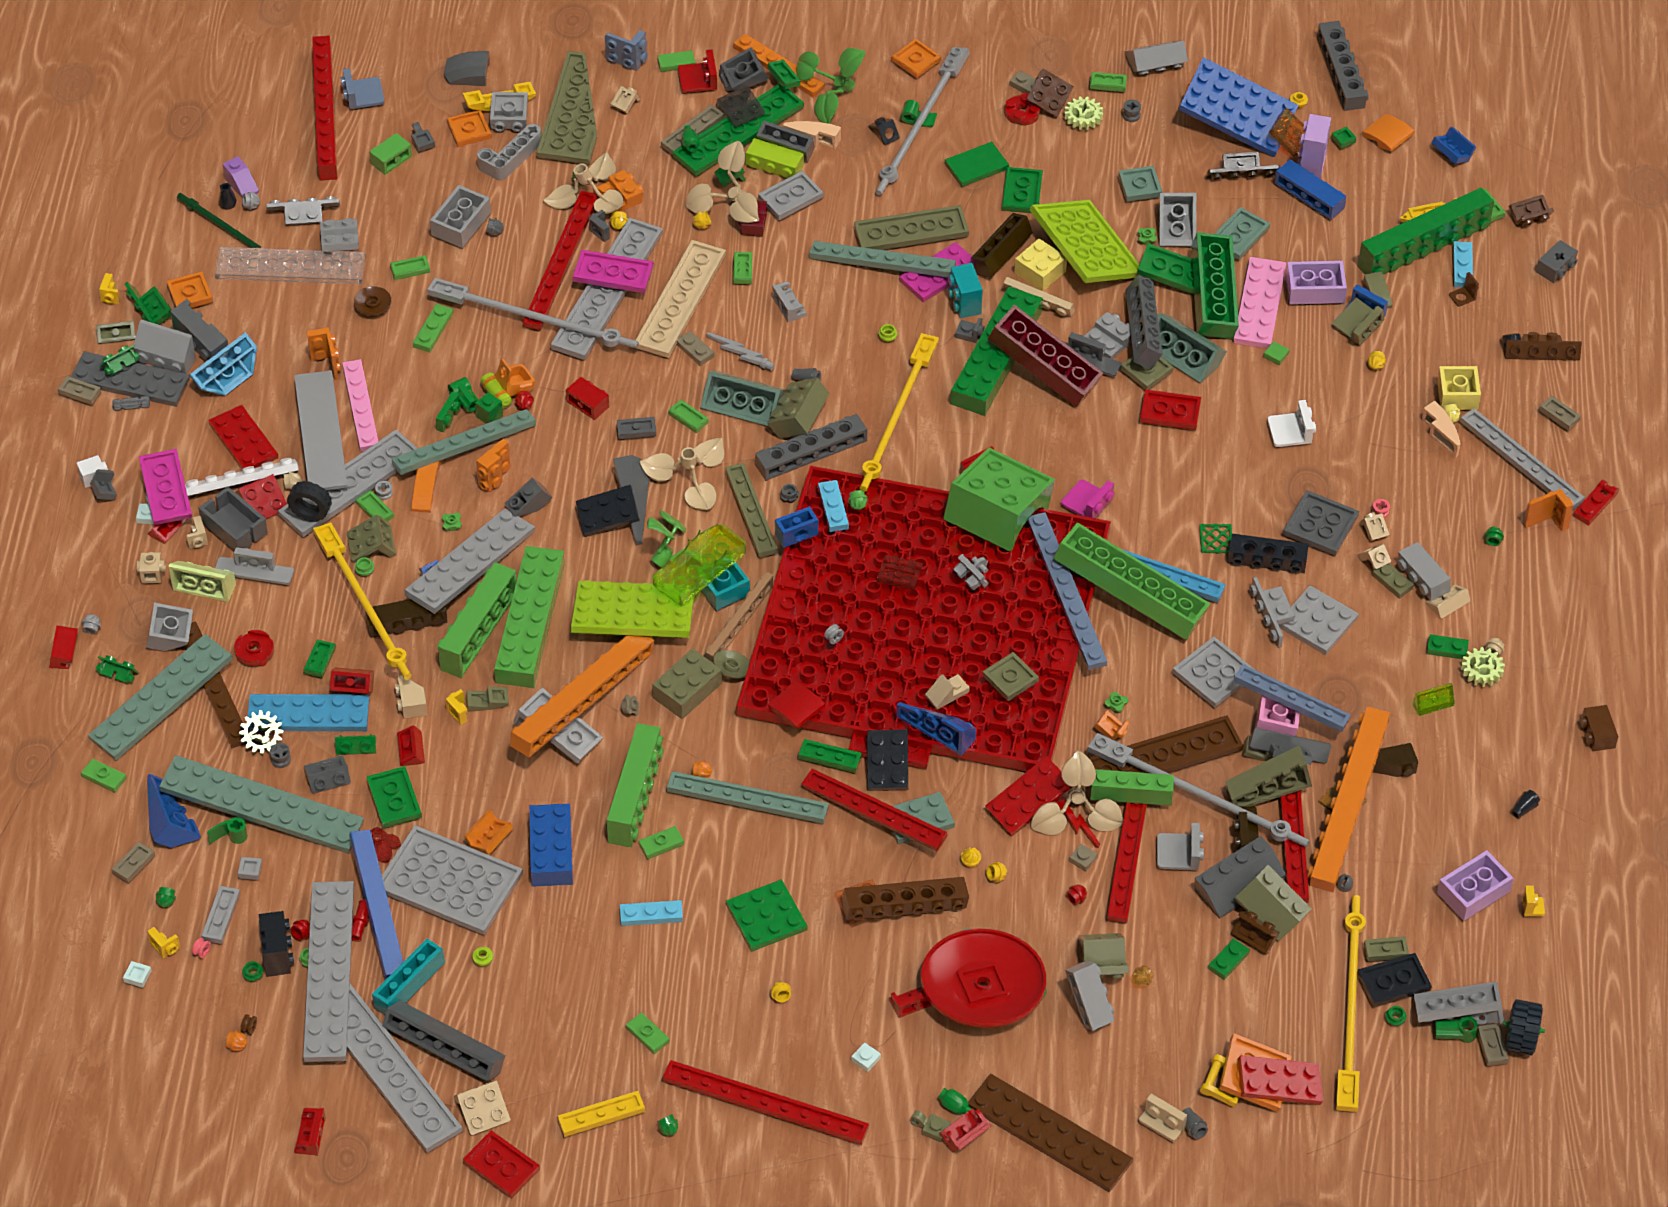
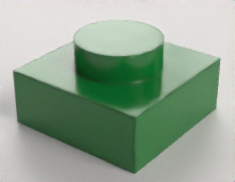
M1347 126L1332 132L1331 138L1341 149L1356 143L1357 139Z

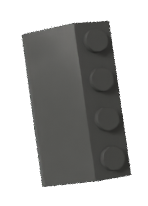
M1260 836L1195 877V890L1220 919L1240 906L1234 897L1264 867L1269 865L1282 879L1286 877V874L1274 850Z

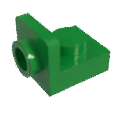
M743 167L739 172L731 171L735 179L740 177L742 181L746 180L743 175L745 173ZM719 168L714 171L724 187L733 182L728 175V170Z

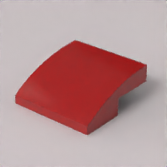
M794 682L767 704L770 711L782 716L784 723L796 729L826 706L816 694L798 682Z

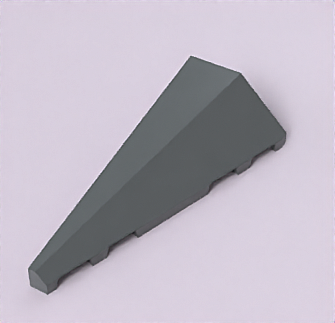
M629 455L614 458L613 463L619 487L631 484L640 521L630 523V527L637 546L642 545L650 477L645 474L640 465L642 459Z

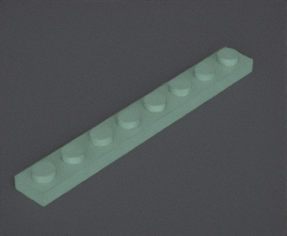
M819 241L813 242L809 252L810 259L948 277L951 274V267L956 266V260Z
M525 409L392 458V465L402 475L536 426V419Z
M672 771L667 785V792L824 824L829 808V803L674 771Z

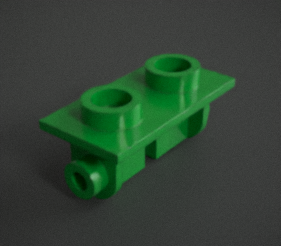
M135 344L130 347L127 345L122 347L115 355L109 354L105 356L99 368L105 367V374L113 375L123 369L120 362L125 367L136 363L140 357L137 352H133Z
M106 655L105 658L98 656L102 662L97 664L96 671L100 675L112 678L114 672H117L114 679L128 684L129 682L133 683L135 679L134 673L139 674L134 668L135 665L124 661L121 664L116 662L117 659Z
M370 734L365 736L340 735L335 737L336 755L376 753V736Z

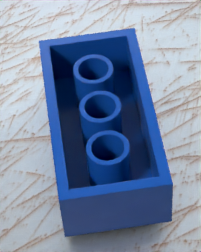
M570 803L529 805L532 887L573 885Z

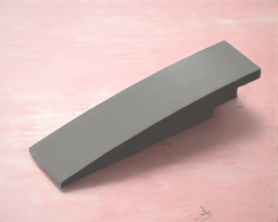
M332 370L294 375L308 482L318 484L325 490L347 488Z

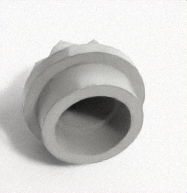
M252 192L243 194V208L252 210L259 206L260 198L257 194Z
M95 614L86 615L82 620V630L87 633L97 634L101 628L100 618Z

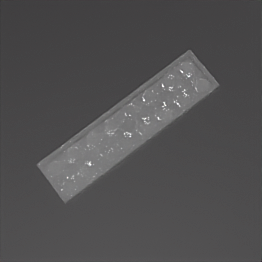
M219 247L215 279L363 284L366 252Z

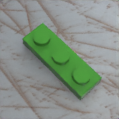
M436 304L413 341V348L430 353L453 316V309Z

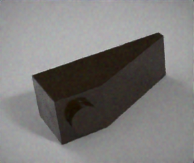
M1407 743L1381 748L1373 773L1394 777L1416 774L1418 759L1412 744Z

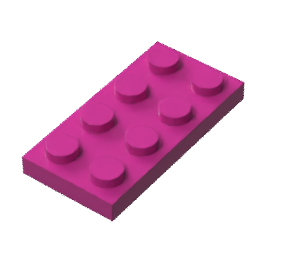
M956 242L932 256L956 260V266L972 263V256ZM906 272L899 276V281L922 302L927 301L950 286L948 277Z
M581 250L573 274V282L645 293L654 262Z
M177 449L139 456L154 525L192 518Z

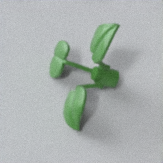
M855 48L845 49L838 61L839 67L842 68L840 70L842 75L837 77L816 69L819 64L817 54L808 51L800 55L796 66V73L799 79L803 81L810 80L815 71L834 80V85L837 90L827 91L826 95H819L815 102V113L823 123L830 124L831 119L836 113L839 99L835 93H843V91L849 93L854 89L855 82L850 77L859 68L866 51Z
M659 511L665 520L673 524V529L670 532L655 518L650 517L648 519L647 528L657 530L665 535L661 546L651 558L658 566L663 568L669 560L673 562L675 558L684 553L690 555L704 566L709 564L704 557L691 549L684 548L675 555H672L674 551L667 545L671 539H675L674 533L677 528L683 532L686 531V527L679 520L665 511Z

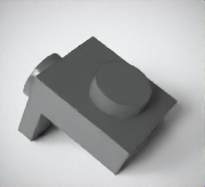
M96 470L90 485L97 499L115 500L117 493L111 483L114 477L113 471Z

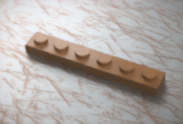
M766 572L762 578L760 577L757 580L755 588L747 593L743 604L738 605L734 616L727 620L725 628L722 632L719 631L713 644L706 648L705 656L712 663L714 655L729 647L773 588L772 574Z

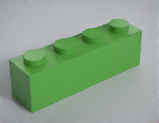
M1095 769L1096 778L1091 785V800L1111 799L1116 802L1172 805L1174 775Z

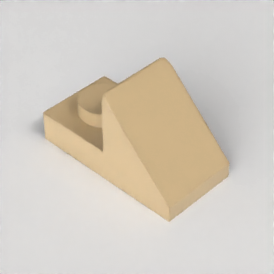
M942 674L925 694V697L937 710L967 694L970 687L959 674L948 680Z

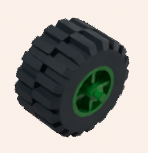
M1519 999L1513 1002L1510 1019L1508 1022L1503 1021V1025L1508 1028L1505 1043L1507 1051L1531 1056L1534 1054L1540 1033H1545V1029H1541L1542 1004Z

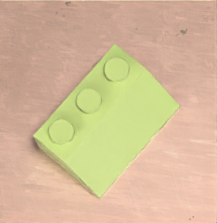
M183 561L169 564L173 591L229 602L236 586L234 572Z

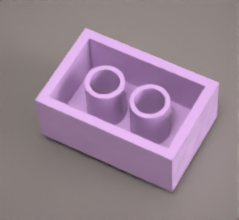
M1310 114L1309 120L1304 122L1303 131L1306 133H1302L1300 144L1303 146H1300L1298 157H1302V159H1298V164L1321 179L1327 152L1331 117Z
M1343 261L1287 263L1286 282L1289 304L1345 303L1347 286Z
M1486 850L1441 878L1437 894L1465 921L1511 892L1514 878Z

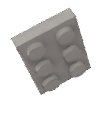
M803 171L758 193V199L760 201H767V208L778 220L824 197V192Z

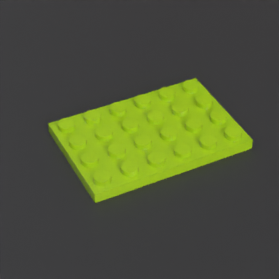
M1090 200L1031 206L1030 212L1084 283L1136 278L1139 275L1137 271L1140 264Z
M590 580L578 581L571 633L689 638L695 586L618 583L610 581L595 582Z

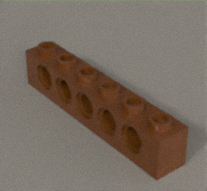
M964 877L844 888L842 896L846 920L941 912L945 910L957 911L965 909L969 900Z

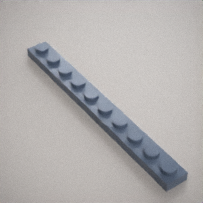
M1046 512L1031 515L1027 519V523L1087 669L1091 670L1107 666V659L1069 568L1053 559L1059 544Z

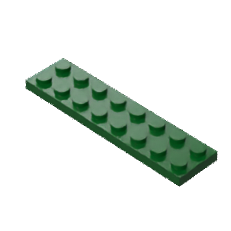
M778 84L699 134L700 144L696 151L690 152L682 145L674 150L672 155L685 168L697 176L718 163V157L723 148L736 141H740L743 146L754 138H757V133L763 121L777 125L804 108V102L789 89L784 90Z

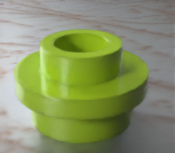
M885 324L879 330V338L883 341L890 342L897 337V330L891 324Z
M487 947L477 948L472 955L474 963L480 967L488 966L493 960L492 950Z

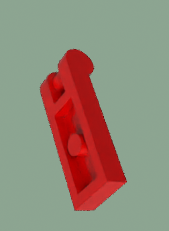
M1602 479L1598 486L1574 511L1573 517L1589 526L1616 497L1619 488L1611 487L1607 481Z

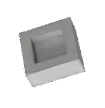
M241 857L238 878L259 880L263 864L262 859Z

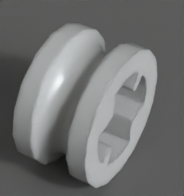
M380 481L375 485L376 496L379 499L386 500L393 495L390 482Z
M834 624L826 630L824 637L831 644H835L841 640L844 631L839 629L837 624Z

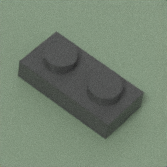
M655 417L617 420L618 438L629 439L656 436Z

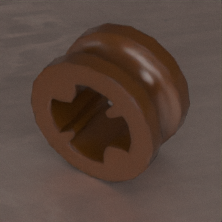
M245 1014L241 1023V1032L245 1033L248 1031V1034L252 1035L256 1029L257 1017H250L249 1014Z

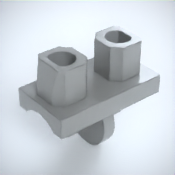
M961 554L958 557L960 562L953 569L961 579L967 573H970L971 576L965 582L972 590L980 585L985 588L988 582L981 571L983 573L988 571L986 568L988 561L984 557L979 559L973 557L972 562L974 564H972Z

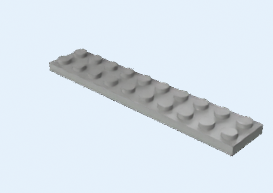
M629 217L607 254L647 260L663 234V228ZM588 284L565 321L603 331L627 290ZM561 327L551 343V349L585 360L598 338Z
M354 881L312 882L304 1062L347 1061Z
M350 984L348 1052L426 1153L463 1132L460 1123Z

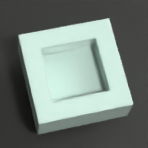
M139 504L136 516L137 523L154 525L150 505Z
M131 961L123 977L124 982L143 988L152 972L151 967Z
M864 1043L852 1055L851 1061L869 1072L881 1059V1053Z

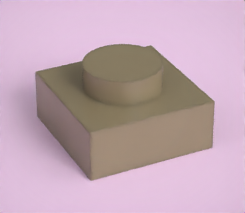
M1080 844L1070 856L1069 862L1086 872L1098 858V853Z

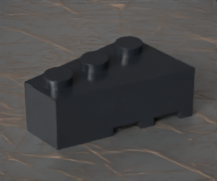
M284 911L259 914L266 977L291 974V965H294L293 952L289 953L288 949L292 948L291 935L287 936L286 932L290 931L289 918L285 919Z

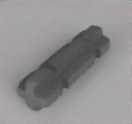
M141 396L139 399L138 397L123 398V400L113 399L112 405L114 410H121V408L134 409L139 408V406L144 408L150 406L149 396Z

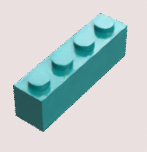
M427 938L372 993L375 1009L385 1015L387 1008L401 1000L406 1003L445 963L443 948Z

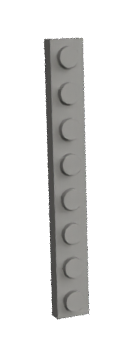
M1475 408L1461 417L1460 423L1548 493L1562 489L1565 495L1573 502L1572 510L1584 501L1585 497Z

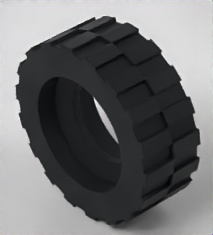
M302 481L293 485L287 497V504L298 517L317 522L326 517L332 505V498L318 484ZM302 498L310 499L317 505H312L303 500Z

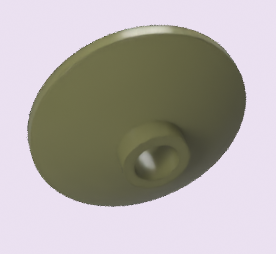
M722 650L717 652L713 658V663L722 669V674L732 678L746 677L750 662L742 654L731 650Z

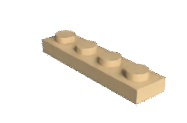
M1006 277L1004 281L1005 290L1009 286L1042 297V308L1052 309L1061 316L1067 315L1069 317H1072L1075 312L1073 303L1009 277Z

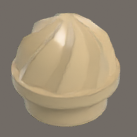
M289 472V474H284L285 489H292L294 484L302 482V478L298 473Z
M1492 638L1486 642L1485 651L1490 648L1491 653L1498 652L1497 658L1504 653V643L1499 638Z

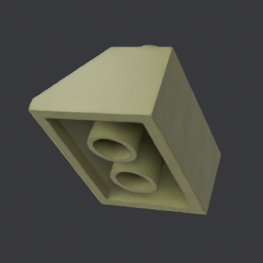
M1269 865L1259 871L1234 897L1246 911L1250 910L1258 915L1257 919L1262 922L1268 921L1276 926L1275 930L1280 932L1276 939L1277 942L1312 909Z

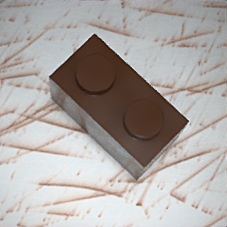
M1601 705L1584 708L1583 714L1580 717L1581 728L1585 729L1586 742L1590 744L1592 752L1616 748L1619 736L1608 706Z

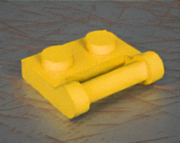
M1216 1054L1213 1056L1211 1061L1212 1067L1206 1082L1201 1086L1200 1092L1234 1107L1239 1097L1213 1086L1220 1067L1224 1068L1226 1060L1225 1057Z

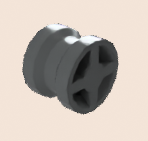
M1127 100L1123 105V118L1128 122H1136L1141 116V104L1137 100Z
M276 743L270 748L273 766L284 768L290 764L291 755L288 745Z

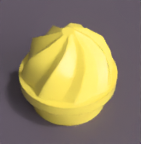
M1450 404L1443 407L1453 423L1459 420L1460 409L1457 408V405Z

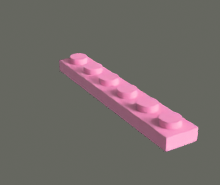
M360 359L342 363L360 451L363 452L376 444L378 437Z

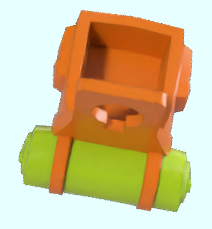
M503 358L500 359L497 372L495 374H485L480 379V383L486 392L491 393L502 401V408L504 409L512 403V396L517 395L521 391L529 392L533 390L535 379L523 364L509 366Z

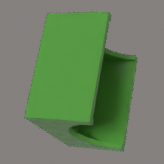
M988 448L951 483L944 520L1011 551L1020 530L1031 514L1038 508H1049L1055 479Z

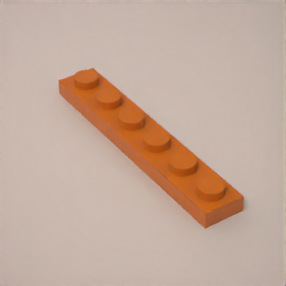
M747 34L742 35L733 43V47L739 52L752 47L762 66L766 69L769 62L784 59L797 75L795 64ZM813 76L810 80H801L800 86L797 88L814 98L825 89V83Z

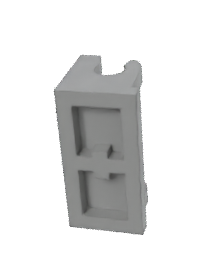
M783 282L778 285H772V298L787 322L807 316L804 305L799 303L792 289L786 288L783 290V288L789 287L790 283Z

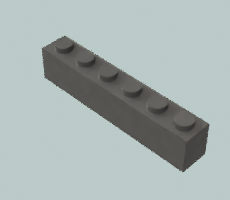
M401 1000L387 1008L383 1027L486 1081L500 1074L506 1055Z

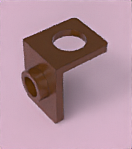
M1468 272L1466 273L1464 287L1450 292L1449 297L1457 307L1475 301L1479 283ZM1463 294L1466 296V299L1458 300L1456 295Z

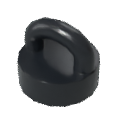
M1520 334L1503 335V347L1506 349L1507 339L1521 340Z

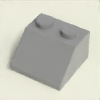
M154 603L146 648L168 651L188 645L193 610Z

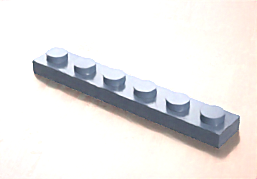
M1242 664L1234 677L1233 682L1340 732L1344 730L1350 719L1351 714Z

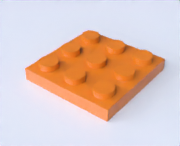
M1234 1033L1230 1038L1219 1089L1278 1112L1282 1101L1241 1097L1237 1059L1240 1055L1291 1060L1292 1056Z

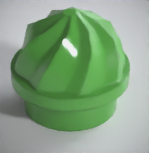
M858 490L849 494L848 502L853 509L861 510L866 506L868 499L864 491Z

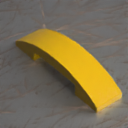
M531 82L513 84V90L502 91L528 92V101L536 96ZM480 90L463 93L462 96L468 108L491 111L492 93L482 95Z

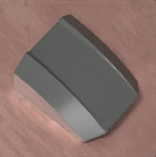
M752 47L720 64L719 77L726 91L751 87L768 79L762 63Z
M472 51L447 58L444 75L449 84L486 86L488 66L490 64L489 51Z

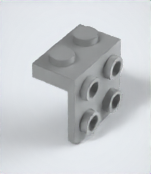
M1191 823L1190 834H1158L1157 867L1159 869L1198 871L1199 860H1203L1204 848H1200V843H1203V831H1200V823Z

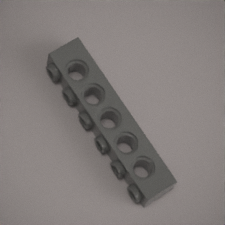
M1339 21L1319 23L1317 37L1344 111L1365 108L1366 101L1369 98L1368 91L1364 89L1363 78L1359 76V67L1355 65L1354 53L1350 51V43L1345 38L1344 27H1341Z
M1137 275L1126 288L1134 362L1151 369L1163 355L1154 284L1149 278Z
M858 414L847 416L842 420L829 423L819 429H814L807 434L796 436L783 443L760 450L755 453V465L765 481L866 442L867 428Z

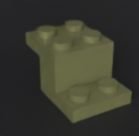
M1121 933L1079 935V944L1082 947V962L1090 961L1097 964L1101 971L1100 979L1103 978V975L1119 978L1129 973V966L1126 963L1125 937Z

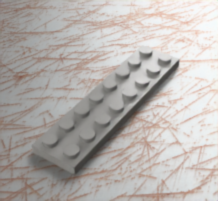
M395 430L345 464L348 487L326 490L332 498V505L323 520L317 522L304 520L293 513L288 504L278 510V515L304 537L312 532L313 528L322 525L354 503L357 498L374 489L378 482L385 481L398 471L392 465V458L418 448L399 431ZM302 498L303 500L312 505H317L310 499Z
M505 508L405 589V596L435 614L483 575L488 568H491L494 562L500 561L533 534L535 526L519 516L515 517L511 511Z

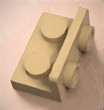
M1150 1094L1146 1100L1145 1111L1139 1118V1122L1171 1142H1175L1186 1128L1187 1114L1157 1096Z

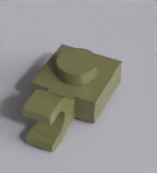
M915 1110L912 1115L911 1124L923 1128L922 1135L942 1142L943 1138L939 1133L950 1125V1121L932 1113L927 1118L922 1112Z

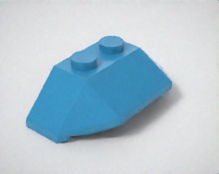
M245 332L189 374V376L200 390L225 396L253 375L257 346Z

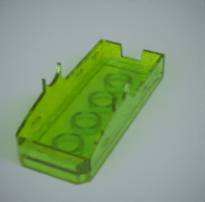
M716 524L702 533L699 530L694 539H688V544L684 551L652 576L653 586L681 607L746 554V541L722 524Z

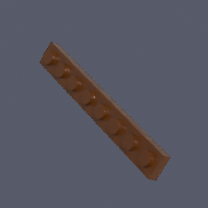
M196 621L191 623L188 645H184L186 650L203 636ZM218 672L203 685V688L231 749L247 744V742L241 743V739L244 736L239 735V731L244 730L240 727L243 722L222 676Z

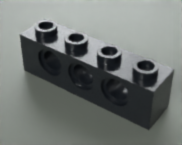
M1232 534L1228 563L1305 574L1309 544Z

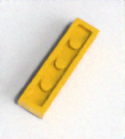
M635 1091L567 1112L557 1117L563 1135L567 1137L644 1113L645 1106L639 1091Z

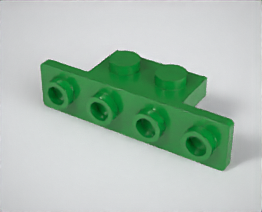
M126 282L124 284L128 289L126 291L128 296L136 301L134 303L136 308L144 313L142 317L145 321L160 325L171 316L170 311L172 309L158 288L153 286L141 296L130 283Z

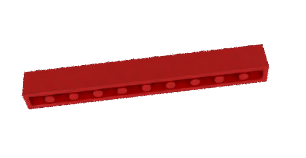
M330 35L312 37L319 179L320 181L337 180Z

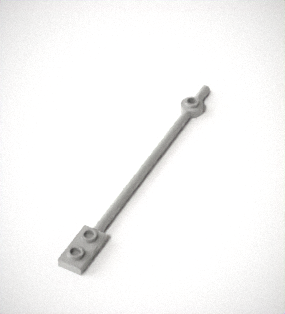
M952 47L939 70L942 77L892 164L885 166L880 171L882 181L875 191L877 195L881 196L888 183L895 182L898 179L897 168L948 79L950 76L957 77L970 54L968 48Z
M434 278L427 289L430 296L458 304L468 300L601 338L603 344L609 347L622 344L637 349L639 344L638 341L621 337L620 332L613 328L600 331L469 293V287Z
M1099 733L1096 734L1088 746V752L1122 768L1126 763H1129L1148 773L1171 775L1131 756L1133 749ZM1174 776L1173 785L1237 815H1239V812H1247V819L1270 830V835L1274 840L1285 841L1290 839L1304 847L1308 846L1310 840L1292 832L1288 822L1284 820L1268 821Z

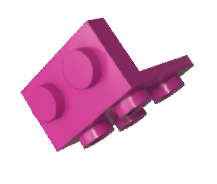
M1081 479L1062 499L1061 505L1077 515L1096 518L1107 504L1113 500L1115 495L1114 483L1107 481L1100 489Z

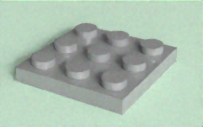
M1310 585L1291 606L1295 620L1279 624V627L1322 654L1327 655L1355 623L1359 613Z
M1214 636L1176 665L1172 673L1216 708L1242 687V685L1233 682L1242 664L1252 669L1254 668Z

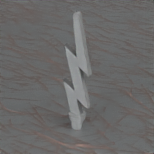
M710 332L707 333L708 338L725 344L720 345V348L740 354L739 359L760 365L763 369L767 368L771 371L774 369L775 364L771 363L768 358L762 359L763 354L743 348L744 344Z

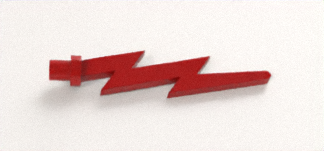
M1063 796L1060 802L1058 799L1055 801L1059 805L1060 810L1063 809L1066 803ZM1068 805L1064 814L1076 834L1079 828H1081L1094 846L1099 848V841L1082 815L1079 813L1077 819Z

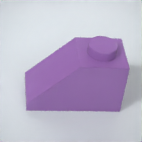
M238 156L223 163L225 180L241 198H243L244 193H259L248 167Z

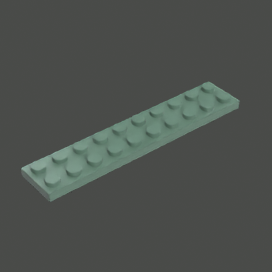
M177 755L174 756L159 786V791L348 854L352 848L349 837L350 832L360 831L364 823V817Z

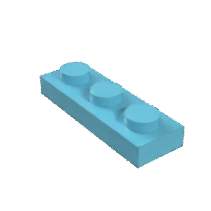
M1454 241V287H1464L1466 273L1470 272L1473 275L1472 242Z
M837 480L818 483L829 531L849 529Z
M682 901L620 904L621 926L683 922Z

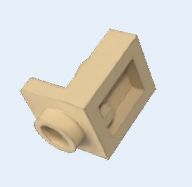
M621 86L611 105L624 113H628L634 101L639 102L640 98L637 95V91L633 88Z
M1375 512L1364 516L1365 519L1360 522L1361 526H1365L1370 542L1390 535L1382 513L1375 515Z
M201 516L193 517L194 525L191 526L193 533L186 535L189 549L208 545Z
M1384 544L1373 546L1358 554L1361 561L1369 560L1374 569H1378L1391 562Z

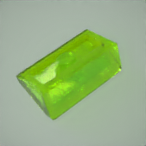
M1448 683L1415 693L1413 706L1417 714L1421 716L1454 706L1453 685Z

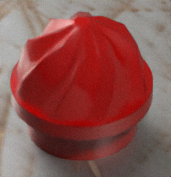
M528 391L517 393L515 398L517 407L522 410L529 409L534 403L531 393Z
M1072 885L1066 892V896L1073 905L1082 904L1087 897V890L1082 885Z
M306 919L296 920L290 929L292 936L297 940L307 939L310 936V923Z

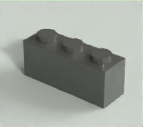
M763 121L757 133V139L804 153V162L807 163L815 149L813 137L767 121Z

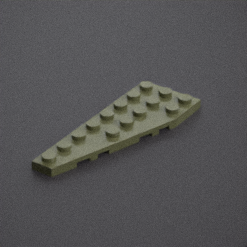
M568 51L537 149V157L590 165L597 142V130L585 53Z

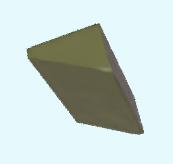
M134 321L96 325L98 344L136 339Z

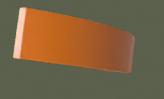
M442 460L418 468L413 491L412 511L431 513L434 487Z

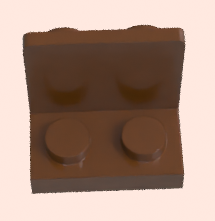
M1042 69L1038 73L1036 82L1026 99L1057 117L1074 86Z

